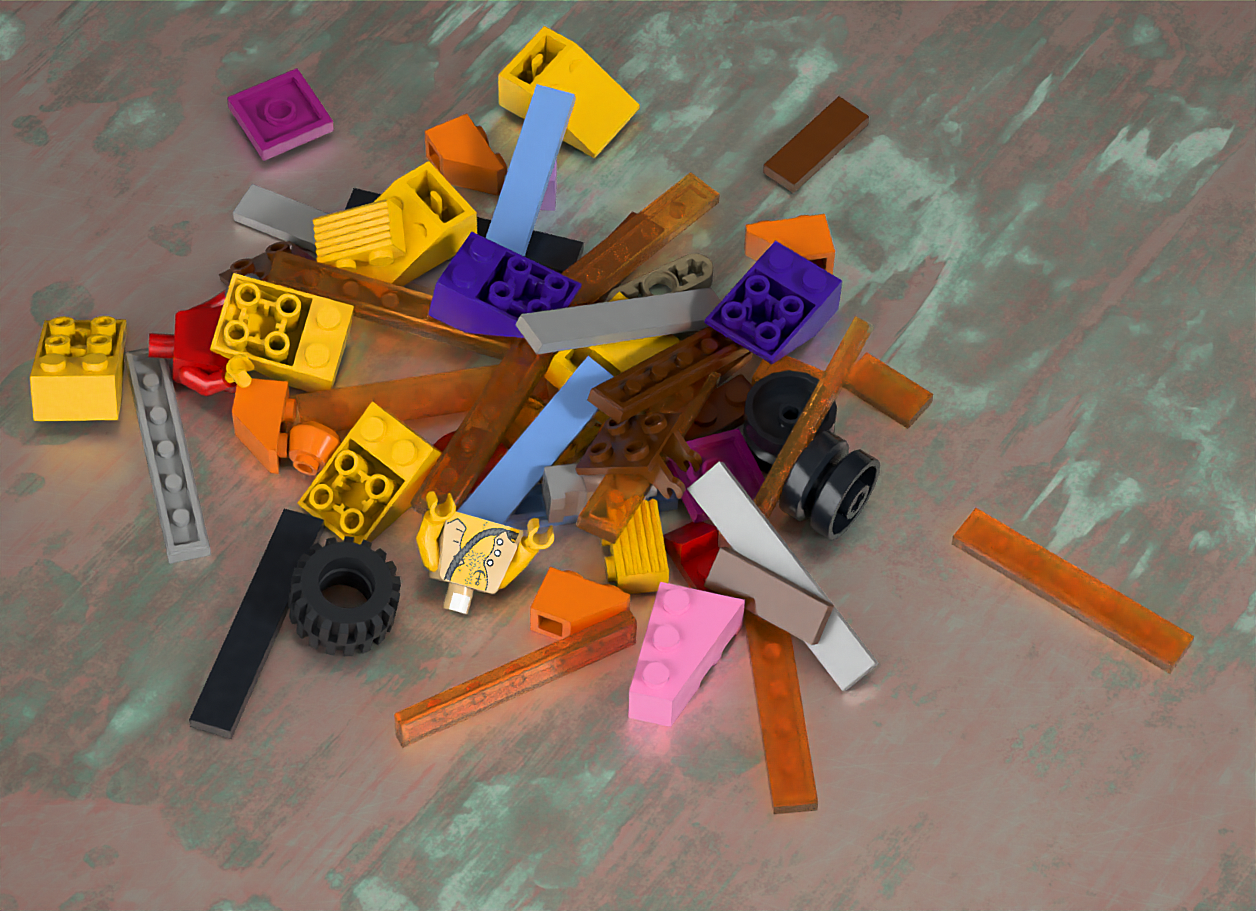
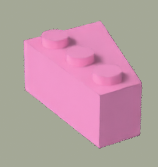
M660 582L629 690L628 718L668 727L673 725L699 689L701 680L711 666L716 665L726 645L733 636L736 637L743 627L745 600Z

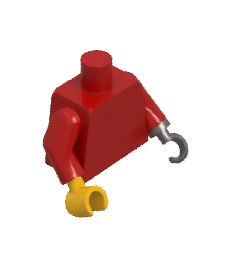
M250 273L245 275L246 277L260 280L256 274ZM229 287L206 302L188 310L175 313L174 334L149 333L148 358L173 359V380L206 397L221 391L235 393L237 385L241 388L248 387L251 384L252 378L247 372L255 369L254 364L244 354H238L228 359L210 350Z

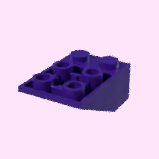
M471 232L437 280L428 315L464 333L524 338L515 325L521 314L568 308L581 289L582 284Z
M775 240L706 317L704 323L770 364H773L816 336L839 309L842 280Z

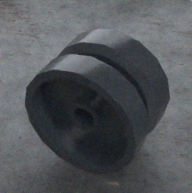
M787 370L771 373L755 383L747 394L744 410L743 437L761 471L772 477L787 479L802 451L818 434L827 430L832 433L835 432L837 405L834 395L823 381L808 373Z
M829 430L822 431L807 445L793 465L780 494L779 508L798 521L811 517L810 526L814 531L831 541L838 539L853 524L866 505L876 485L881 464L878 459L861 449L849 453V445L846 440Z

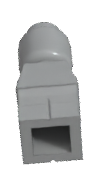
M578 463L544 467L541 492L548 523L563 522L564 516L578 515L584 518L605 511L606 505L612 503V501L615 504L618 502L624 504L627 501L631 503L635 500L641 502L644 499L648 500L649 497L657 496V488L641 474H611V476L610 474L578 475L575 470Z

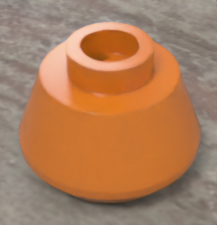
M311 421L301 422L293 426L289 431V458L294 462L293 466L298 471L307 475H316L317 472L320 473L342 443L341 438L335 431L325 425Z

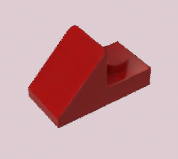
M690 522L664 534L665 550L688 586L692 589L715 593L704 587V584L719 551V530L717 527L705 522L695 524Z

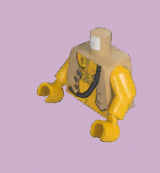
M435 491L428 492L426 495L429 510L425 512L416 536L423 565L429 570V578L449 583L443 608L462 614H468L474 591L495 595L498 589L505 588L528 566L539 552V549L549 547L554 541L552 525L543 534L535 533L540 526L538 518L529 520L527 524L528 536L522 537L523 530L457 512L451 493L447 494V499L444 503L437 505L438 499Z

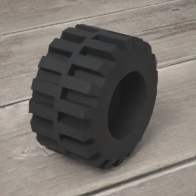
M349 536L344 537V542H337L336 537L328 538L324 547L316 543L310 547L309 555L303 553L298 560L297 568H294L288 608H290L289 617L292 624H297L296 633L300 638L310 637L309 646L316 650L320 645L326 647L325 654L334 656L335 650H341L344 653V657L353 656L354 650L358 648L362 654L371 650L372 642L379 645L385 639L386 632H390L394 624L401 587L400 576H395L397 568L394 562H385L386 552L381 548L373 551L371 549L372 543L364 539L361 544L353 543L354 537ZM334 585H347L360 591L367 599V602L354 608H342L326 600L321 592Z

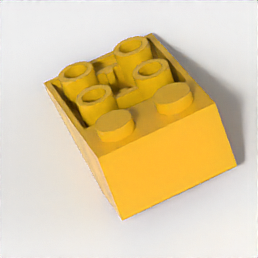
M543 26L498 74L499 105L523 119L526 117L536 84L575 94L576 101L562 141L593 158L597 157L640 109V105L582 48L546 26Z
M430 161L396 179L374 201L389 199L401 208L406 255L394 258L392 264L386 266H372L369 264L368 266L357 268V271L354 273L378 301L455 256L470 233L474 232L477 234V212Z
M233 273L210 350L228 359L238 354H244L254 364L255 371L277 381H288L290 387L330 397L351 328L354 306Z
M618 292L609 302L628 298ZM673 334L559 351L552 359L544 378L560 390L587 356L591 357L613 376H616L680 342V340ZM599 410L594 418L603 424L609 416Z
M61 316L52 320H44L30 374L34 421L118 420L123 391L125 360L123 352H125L126 319L99 316L92 320H74L71 317Z
M371 402L297 504L312 516L324 519L325 526L344 540L345 536L354 537L353 543L361 544L363 539L372 542L429 490L451 459L392 413Z

